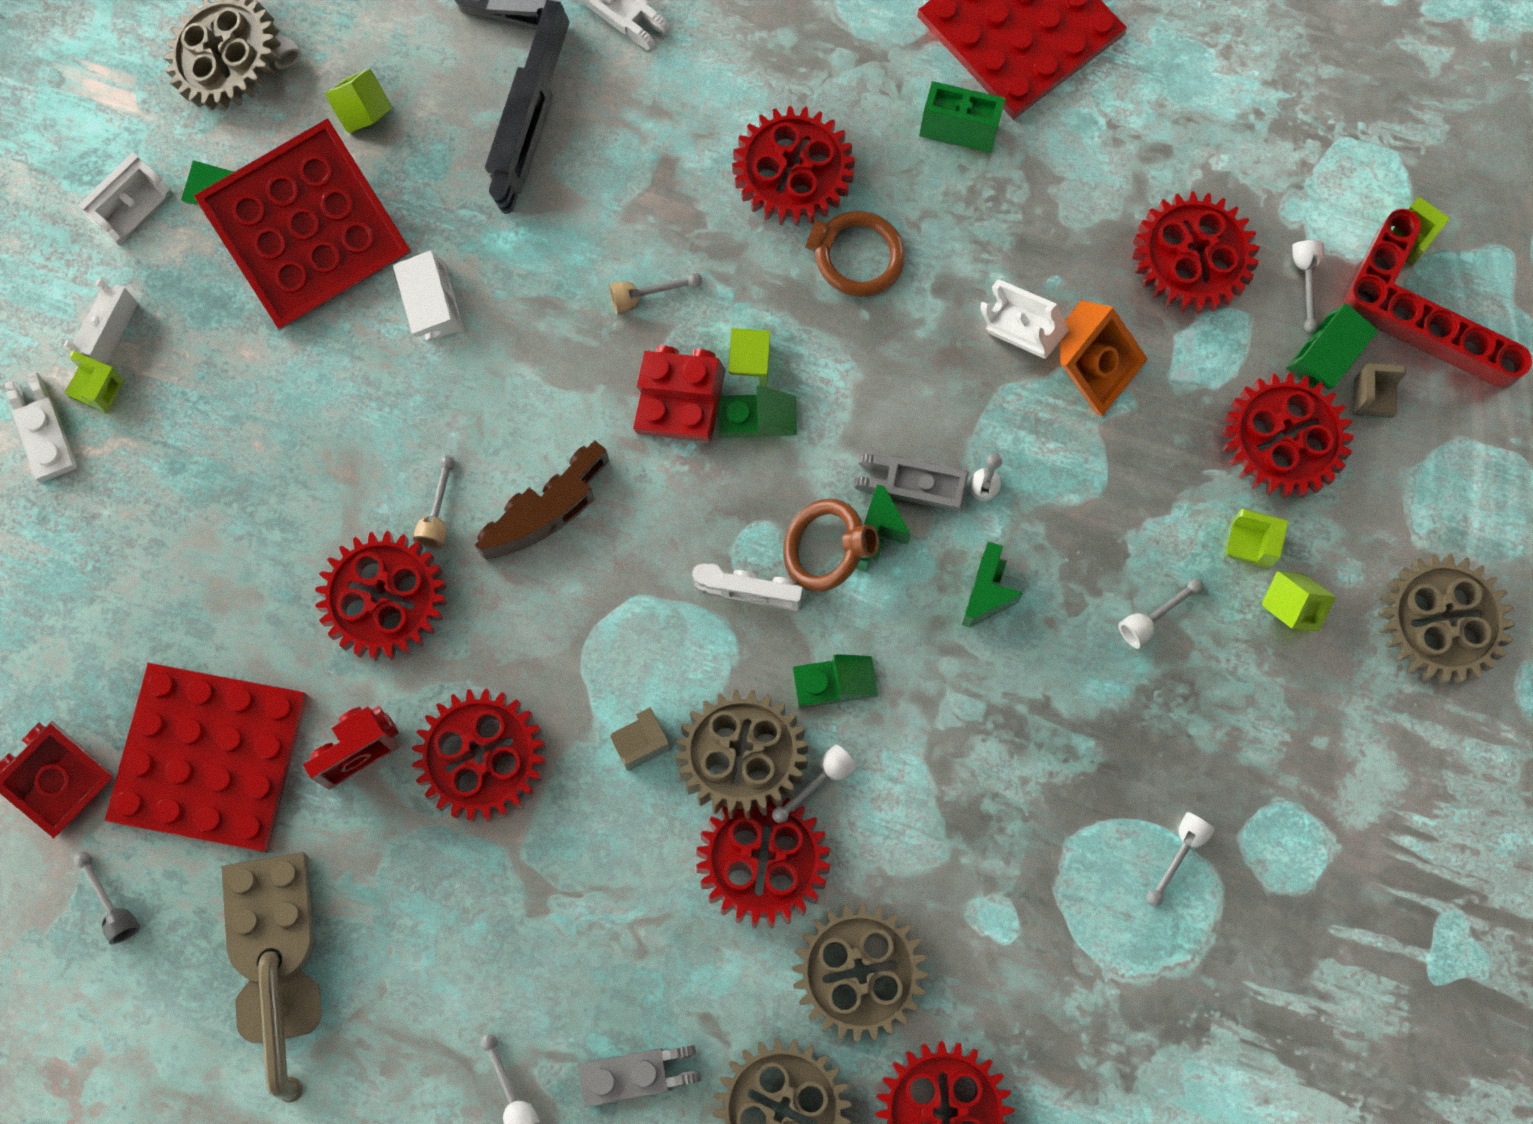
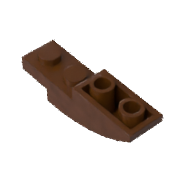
M594 440L588 447L582 446L573 454L569 461L571 465L561 476L556 474L546 483L543 488L544 494L541 497L530 487L523 494H515L504 508L505 513L496 523L493 521L489 522L478 534L477 539L479 541L475 546L480 555L488 560L525 549L552 535L577 517L595 500L592 489L588 484L609 462L607 450Z

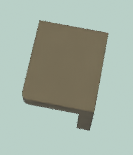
M1368 362L1354 378L1353 415L1393 418L1397 414V384L1406 375V366Z
M651 707L636 714L637 721L610 735L627 771L671 750Z

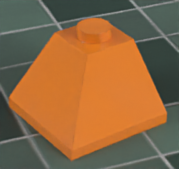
M1081 300L1065 319L1069 331L1059 342L1060 361L1095 413L1103 416L1148 358L1113 307Z

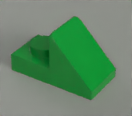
M762 385L757 386V395L720 396L718 406L719 438L797 435L796 396Z
M877 484L864 525H872L880 537L908 545L911 534L885 486ZM879 538V548L876 555L861 558L856 569L866 572L870 560L878 562L884 543L883 539Z
M987 542L962 625L967 627L973 626L1019 602L1023 593L992 583L993 581L1000 583L1007 560L1000 559L1003 546Z
M836 654L833 655L832 661L794 666L792 668L799 709L878 697L872 656Z

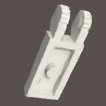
M579 0L625 36L628 34L633 42L647 51L655 45V42L651 35L644 31L637 23L643 18L648 26L662 35L670 27L667 20L652 9L646 0Z
M35 371L28 374V382L37 401L26 405L22 390L14 380L5 383L4 387L8 399L14 408L12 414L34 478L39 483L77 469V465L56 405L49 397L42 377Z
M706 562L693 567V584L699 592H707L709 595L789 610H801L803 587L796 586L797 582L792 579L774 577L773 581L757 579V574L745 570H735L734 574L723 573L718 564L710 563L707 565Z

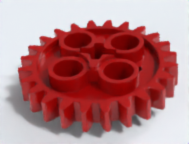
M788 106L786 116H781L775 108L773 109V119L770 121L762 114L759 115V128L752 124L747 125L749 137L739 135L738 146L740 148L733 150V159L737 162L732 163V172L734 175H737L735 177V188L743 189L741 191V200L744 202L753 199L751 202V211L753 213L763 207L765 220L770 219L775 213L779 215V225H783L788 216L792 217L794 225L798 226L800 216H806L807 220L812 224L814 223V213L817 211L825 218L828 217V204L835 208L840 207L839 195L848 196L849 186L846 183H853L854 172L851 169L854 168L855 157L849 156L852 153V144L843 143L845 141V131L841 130L833 133L835 130V120L832 119L823 124L822 112L819 111L812 119L808 117L807 107L803 108L799 116L794 114L792 106ZM782 139H788L793 144L781 146L777 142ZM806 139L810 140L800 153V164H795L803 141ZM814 155H823L827 158V160L823 162L813 161L811 157ZM787 167L792 168L783 192H777L787 178ZM772 170L777 174L772 177H764L760 175V172ZM804 185L811 190L806 193H798L793 188Z
M1191 191L1187 201L1184 202L1178 193L1175 194L1172 205L1165 199L1161 200L1158 211L1151 208L1147 214V220L1141 221L1138 228L1140 233L1136 234L1133 244L1138 248H1135L1132 259L1141 261L1138 263L1135 273H1147L1142 286L1147 287L1154 284L1156 289L1152 297L1155 299L1165 294L1167 296L1166 307H1169L1176 300L1180 301V312H1184L1188 304H1193L1196 313L1200 314L1204 304L1207 303L1212 312L1217 310L1220 300L1225 305H1230L1234 299L1233 294L1240 297L1246 289L1244 284L1249 285L1252 281L1254 274L1251 271H1254L1259 264V261L1252 257L1256 256L1260 247L1249 243L1255 238L1256 231H1244L1249 219L1237 220L1235 218L1239 209L1237 206L1226 211L1224 209L1226 199L1222 198L1215 205L1211 203L1210 193L1205 195L1203 201H1198L1195 192ZM1183 223L1188 224L1189 229H1190V233H1189V230H1188V228L1186 227V225H1184ZM1200 226L1211 228L1215 234H1205L1200 229ZM1163 237H1174L1179 244H1169ZM1212 260L1224 262L1228 269L1216 267ZM1176 270L1188 272L1192 279L1181 278L1176 273ZM1201 273L1208 282L1203 281Z
M1290 372L1282 383L1276 373L1270 376L1268 384L1261 378H1258L1253 384V389L1246 386L1240 393L1241 398L1234 399L1230 405L1234 411H1229L1224 418V421L1231 425L1225 427L1222 436L1233 440L1229 441L1223 449L1226 452L1236 453L1229 463L1230 466L1242 464L1244 469L1240 473L1239 478L1242 479L1251 474L1254 477L1251 488L1255 489L1261 483L1267 484L1266 494L1268 496L1276 488H1280L1283 499H1287L1293 489H1295L1299 498H1303L1308 493V487L1315 494L1323 488L1322 482L1330 485L1336 479L1334 473H1340L1346 467L1342 460H1346L1352 453L1344 445H1348L1354 439V435L1343 432L1351 425L1352 420L1340 419L1339 417L1345 410V405L1333 407L1331 402L1334 400L1336 393L1333 392L1324 397L1321 394L1323 383H1318L1312 389L1308 387L1309 378L1306 375L1299 384L1295 383L1293 374ZM1287 405L1297 406L1303 416L1297 417L1292 415ZM1316 420L1318 422V425H1312L1300 430L1294 439L1291 436H1287L1264 451L1257 449V446H1263L1275 441L1281 433L1288 435L1309 421ZM1253 421L1265 423L1269 433L1257 431ZM1307 438L1316 439L1321 444L1322 450L1312 449L1307 443ZM1279 454L1287 460L1288 467L1277 465L1273 461L1272 455Z
M389 531L385 532L382 541H378L374 533L369 532L368 543L364 545L357 537H354L353 544L355 549L349 551L341 545L339 550L343 558L339 561L329 557L327 560L334 569L332 572L321 571L319 573L327 582V586L316 587L315 591L326 599L316 603L315 607L320 612H328L319 621L324 627L333 626L329 630L328 636L332 640L342 637L339 646L343 650L347 651L354 645V654L358 658H361L366 650L369 649V655L373 661L378 660L381 651H384L390 660H394L395 649L399 647L408 656L410 655V642L414 641L421 647L424 646L423 639L420 636L423 631L433 635L436 633L430 625L431 619L443 620L444 618L436 610V606L446 605L448 601L444 596L437 594V592L445 590L447 584L444 580H434L443 571L439 565L430 566L435 559L431 552L421 555L423 546L420 542L416 541L408 548L409 539L404 534L394 543L393 536ZM379 564V572L376 576L370 579L362 578V572L366 566ZM413 576L417 578L413 589L407 592L399 591V584L405 577ZM356 583L378 594H383L386 590L393 599L414 603L415 606L413 609H408L386 598H380L377 602L369 592L350 589L349 585ZM363 600V610L358 615L348 616V606L353 601ZM401 613L402 618L398 626L392 629L384 628V620L388 615Z
M468 689L466 701L461 702L455 694H452V707L447 709L444 705L437 703L436 706L440 716L437 719L429 715L424 717L431 725L429 731H416L425 740L422 745L412 746V750L423 757V759L412 763V767L416 770L425 771L424 774L416 779V782L420 786L431 784L424 794L425 797L431 800L440 796L436 807L441 811L452 804L451 816L456 819L459 818L464 810H466L467 819L470 822L475 821L478 811H482L485 820L488 822L492 820L493 809H498L506 817L508 816L507 803L512 802L515 806L521 808L522 803L518 795L521 792L531 796L534 794L528 785L529 780H542L541 775L533 770L534 766L546 764V760L543 757L535 755V752L545 748L546 744L542 740H533V737L542 730L539 725L526 726L533 718L531 712L526 711L518 715L521 703L516 699L506 706L507 696L503 692L496 697L495 701H492L491 693L488 689L483 690L480 699H476L472 690ZM490 719L500 722V729L496 735L490 738L481 736L480 730L484 722ZM452 736L461 737L462 747L453 755L444 754L443 746L445 741ZM506 739H513L511 745L494 749V747L499 746ZM477 747L488 751L483 754L484 762L480 764L472 759L475 757L474 749ZM507 755L515 757L516 766L511 773L506 775L497 773L496 765L500 758ZM466 761L453 771L446 772L447 766ZM466 773H476L478 776L476 787L472 791L461 792L459 790V780Z
M787 797L782 802V807L790 801V798ZM771 801L767 803V815H763L755 807L752 808L750 819H746L743 809H737L736 814L731 819L728 815V807L723 806L721 808L722 821L715 817H710L709 825L714 832H701V840L709 846L697 847V856L705 859V861L696 864V870L700 874H709L700 881L701 889L714 888L709 895V902L712 904L720 900L723 901L721 915L724 916L734 909L736 911L737 924H740L744 917L748 915L751 916L753 928H757L760 918H766L769 927L774 928L776 916L781 915L783 920L790 924L791 910L794 909L797 913L804 916L806 914V906L803 901L806 900L813 904L817 903L818 895L812 888L825 889L827 881L819 876V874H827L830 871V864L821 861L829 857L830 847L818 846L825 840V831L812 832L817 824V818L813 817L804 821L802 819L805 811L803 805L794 812L790 811L788 819L784 823H777L773 820L772 812L777 806ZM770 826L771 836L764 889L762 895H757L755 887L763 828ZM741 831H750L757 839L749 845H743L738 843L734 836ZM789 836L796 841L797 846L791 850H783L776 845L775 841L779 837ZM736 870H743L751 876V880L744 885H736L730 881L729 875ZM783 875L788 877L793 885L787 890L780 891L772 887L770 881L775 876Z
M938 1041L936 1053L933 1054L926 1044H921V1057L918 1059L913 1053L906 1051L905 1056L908 1065L903 1067L901 1064L893 1062L891 1065L898 1076L895 1079L889 1077L882 1078V1081L890 1088L889 1093L876 1094V1098L886 1103V1109L876 1111L875 1116L887 1119V1124H919L923 1122L942 1124L941 1118L933 1115V1109L941 1106L938 1077L940 1073H945L947 1080L946 1104L955 1109V1116H949L947 1124H961L965 1121H970L974 1124H1008L1003 1122V1116L1014 1112V1108L1002 1106L1001 1101L1011 1094V1090H998L996 1087L1004 1075L998 1073L990 1076L987 1073L992 1064L990 1059L978 1065L976 1063L978 1050L972 1049L966 1057L962 1056V1046L958 1042L953 1046L951 1053H947L944 1042ZM960 1077H968L975 1085V1094L967 1102L957 1100L953 1092V1086ZM919 1078L927 1079L933 1087L931 1099L922 1104L914 1101L910 1093L912 1083Z

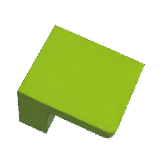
M371 68L344 78L324 93L348 133L374 124L392 109L390 101Z
M1420 196L1417 197L1408 209L1417 214L1421 223L1420 233L1405 261L1410 266L1416 263L1450 220V217ZM1396 226L1393 228L1392 231L1395 235L1405 237L1402 229Z
M731 328L729 374L759 377V385L767 387L770 330Z
M72 350L69 358L78 368L66 388L65 394L73 400L107 414L125 380L113 367Z
M1241 509L1232 519L1225 555L1271 568L1281 558L1289 521Z
M1277 570L1262 601V606L1291 629L1319 632L1336 596L1303 573Z

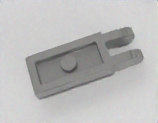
M872 454L860 455L858 464L861 467L880 472L888 471L887 481L869 477H856L853 485L856 490L874 494L878 484L885 486L892 499L961 512L969 471L893 455L891 458Z
M695 1045L665 1051L659 1048L578 1064L584 1107L669 1091V1087L700 1082V1072L694 1071L680 1073L679 1076L667 1078L664 1061L683 1060L691 1058L692 1055H697Z

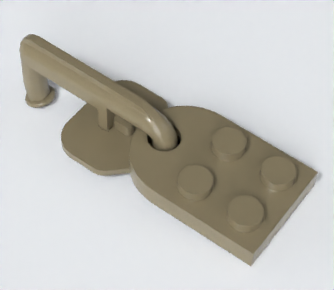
M304 852L221 866L227 954L236 971L250 980L238 994L235 1001L237 1029L245 1040L251 1043H263L267 1091L269 1094L285 1102L297 1101L303 1091L301 1082L297 1078L288 1077L285 1039L304 1036L313 1032L322 1018L320 987L301 971L307 964L314 945L308 856Z

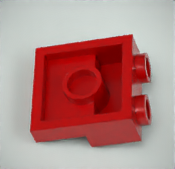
M658 345L655 352L644 351L637 388L641 394L633 426L634 431L641 435L711 442L726 372L725 367L720 359L716 358L715 353L705 349H695L692 355L679 354L676 348L667 345Z
M379 705L373 709L368 706L364 709L356 707L347 711L339 718L340 723L331 728L339 743L336 745L327 743L317 748L310 755L312 759L302 764L310 779L330 790L399 748L394 736L399 734V731L389 714L384 713Z
M52 720L46 727L38 722L21 740L27 747L16 758L9 752L0 761V794L55 839L114 775L89 755L81 744Z

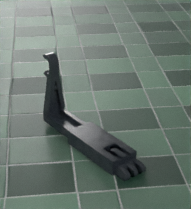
M455 0L463 13L491 17L537 29L525 67L517 68L485 164V169L488 173H491L490 177L492 179L489 193L500 211L504 214H509L515 207L518 194H521L553 96L549 85L570 21L559 1Z

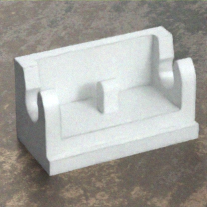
M132 153L84 198L78 206L92 223L120 246L173 193L161 182L162 179L139 159L136 154Z
M430 250L393 264L411 333L415 337L424 335L426 341H432L455 332L460 333L464 331L446 264L441 258Z
M98 279L94 287L99 293L74 342L67 339L63 348L68 352L69 356L73 350L107 364L138 302L125 287L115 284L111 288L102 279Z
M998 279L992 286L993 295L996 297L994 308L992 309L985 302L981 303V313L988 325L985 328L987 333L1046 359L1069 331L1058 305Z

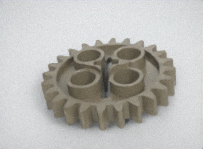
M202 0L203 7L200 9L193 4L190 5L192 12L190 17L180 14L179 18L183 23L181 28L171 27L170 30L176 35V38L165 42L173 50L163 55V58L171 64L165 69V72L172 77L170 84L178 90V93L188 101L193 102L197 107L200 108L204 104L210 110H214L218 104L224 110H227L231 99L240 106L242 105V95L244 93L253 98L255 95L252 87L255 85L260 87L266 86L261 78L264 74H274V71L268 65L269 62H276L280 59L272 51L281 46V42L274 37L280 31L273 24L275 19L257 0H215L214 2Z
M1436 554L1431 555L1426 559V565L1419 558L1411 564V569L1404 567L1397 573L1400 579L1394 578L1387 584L1392 592L1385 593L1380 599L1390 606L1378 612V616L1389 620L1388 624L1379 629L1380 632L1391 633L1393 639L1385 644L1386 648L1398 646L1400 652L1394 660L1398 662L1408 658L1410 664L1407 672L1409 673L1419 667L1423 668L1422 677L1424 681L1432 678L1435 673H1437V678L1441 685L1447 683L1451 675L1456 684L1466 681L1467 675L1474 680L1482 676V670L1487 672L1496 666L1493 659L1499 660L1506 655L1500 646H1505L1513 640L1509 635L1503 633V631L1515 626V622L1504 619V614L1513 610V606L1501 605L1499 601L1507 594V591L1500 590L1495 592L1492 587L1498 578L1495 576L1485 581L1482 578L1485 568L1483 565L1474 571L1469 570V558H1465L1458 565H1455L1453 554L1447 555L1441 563ZM1455 589L1461 590L1466 595L1467 605L1460 603L1454 595ZM1415 595H1420L1427 600L1429 604L1428 611L1422 610L1417 606ZM1477 611L1480 613V617H1462L1452 624L1449 620H1442L1420 627L1412 625V621H1431L1441 614L1443 618H1452L1467 612ZM1465 627L1471 629L1476 634V644L1466 639L1464 635ZM1425 633L1431 634L1436 638L1438 642L1437 650L1431 649L1426 645L1424 640Z
M734 690L732 701H727L719 693L717 698L718 705L713 706L706 700L703 701L704 714L691 711L690 716L693 725L682 724L681 726L682 735L685 738L676 739L677 750L681 752L675 755L677 766L682 767L678 770L680 781H688L686 784L688 795L699 792L697 796L698 805L702 806L711 800L713 814H717L725 806L728 807V815L731 819H733L737 809H743L746 819H750L752 808L755 807L763 815H767L768 802L771 801L775 806L782 807L781 793L793 797L795 794L792 783H803V773L800 770L807 769L808 758L803 756L808 753V742L802 740L804 738V727H794L797 724V715L795 713L784 716L785 703L781 702L772 708L771 695L769 694L761 702L756 701L754 690L750 691L747 700H741L738 690ZM746 722H750L751 725L747 735L748 751H745L743 756L741 781L738 786H734L733 782L737 772L736 757L740 755L743 726ZM723 728H730L735 731L728 737L716 734ZM762 734H770L775 737L772 741L765 743L756 739ZM715 765H724L728 768L721 774H713L708 771ZM760 770L769 774L762 780H754L749 777L752 772Z
M865 903L860 904L857 914H852L848 904H844L843 917L838 918L830 909L827 911L829 923L826 926L816 919L813 921V925L818 932L816 936L809 933L802 934V938L809 944L808 949L796 948L795 954L805 960L804 964L792 966V971L803 974V979L793 984L794 989H806L807 995L799 1001V1004H813L815 1008L808 1018L812 1020L822 1015L825 1018L822 1025L824 1032L835 1024L838 1026L837 1037L839 1039H842L847 1029L853 1031L855 1042L860 1041L863 1030H867L872 1041H875L878 1037V1027L882 1026L889 1035H892L894 1033L892 1020L895 1019L903 1025L908 1023L906 1016L902 1012L905 1008L910 1011H918L919 1007L911 998L913 995L924 996L926 994V991L917 986L916 982L929 976L928 973L917 970V964L925 961L927 956L914 955L913 949L921 943V940L913 939L908 941L905 936L911 928L910 924L900 929L895 927L898 914L894 913L886 921L882 919V906H878L873 915H867ZM878 935L885 940L887 952L884 957L872 958L865 952L864 942L868 937ZM838 944L845 949L847 959L842 966L831 967L825 963L823 951L827 946ZM854 961H861L863 967L889 961L896 962L895 969L868 974L865 977L864 984H859L856 977L831 983L823 981L825 975L852 970L855 966ZM888 977L895 982L896 994L893 999L883 1001L875 995L873 985L877 978ZM846 985L854 991L856 1001L852 1008L842 1010L834 1005L832 993L836 987Z
M775 1038L773 1051H767L765 1045L762 1042H758L759 1055L753 1057L750 1052L744 1049L742 1053L746 1063L743 1066L733 1061L729 1063L735 1076L733 1078L720 1077L719 1080L728 1087L727 1093L714 1094V1098L724 1102L725 1106L724 1109L713 1112V1116L724 1118L726 1124H742V1113L745 1109L755 1106L764 1111L766 1124H801L788 1116H784L781 1122L775 1120V1111L772 1108L748 1097L747 1093L750 1089L776 1102H780L783 1097H788L791 1099L789 1107L792 1110L815 1120L817 1124H851L850 1120L840 1116V1110L852 1106V1104L846 1100H839L838 1094L844 1092L848 1085L834 1084L833 1079L840 1072L839 1068L829 1071L823 1068L829 1057L827 1054L815 1061L812 1059L813 1045L810 1044L802 1054L798 1052L797 1039H793L788 1050H783L780 1039ZM768 1067L779 1068L785 1076L784 1086L777 1092H768L760 1084L761 1073ZM807 1086L817 1087L823 1095V1102L820 1108L811 1112L802 1109L798 1101L799 1093Z

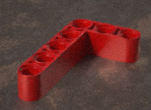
M1397 209L1391 212L1377 230L1344 296L1343 304H1349L1376 329L1494 386L1501 388L1509 387L1517 382L1532 366V355L1526 347L1394 284L1420 233L1421 223L1417 214L1411 210ZM1396 226L1402 229L1405 237L1395 235L1391 227ZM1374 259L1384 260L1388 264L1389 270L1380 269ZM1358 291H1365L1370 294L1373 303L1361 300L1358 296ZM1393 308L1404 310L1408 315V320L1399 319L1395 315ZM1429 325L1438 326L1442 330L1444 337H1437L1432 334ZM1465 342L1475 344L1479 350V355L1469 352ZM1502 359L1509 360L1513 364L1515 372L1506 370L1502 365Z

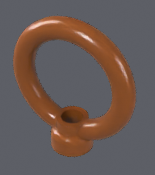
M866 211L846 212L836 216L828 223L816 219L805 248L815 252L817 267L828 284L844 294L855 297H869L884 292L898 280L905 264V248L898 231L886 219ZM862 226L879 233L885 239L890 250V262L885 272L874 280L864 282L854 281L840 274L834 267L830 257V249L839 232L849 227Z
M831 498L815 501L796 515L787 530L783 545V559L786 570L791 579L806 590L822 592L836 588L851 576L861 558L876 555L879 548L878 533L872 525H863L858 513L846 502ZM827 514L836 515L844 521L848 530L842 538V545L846 554L841 563L830 573L821 576L811 575L804 570L799 559L801 537L808 525L816 518Z

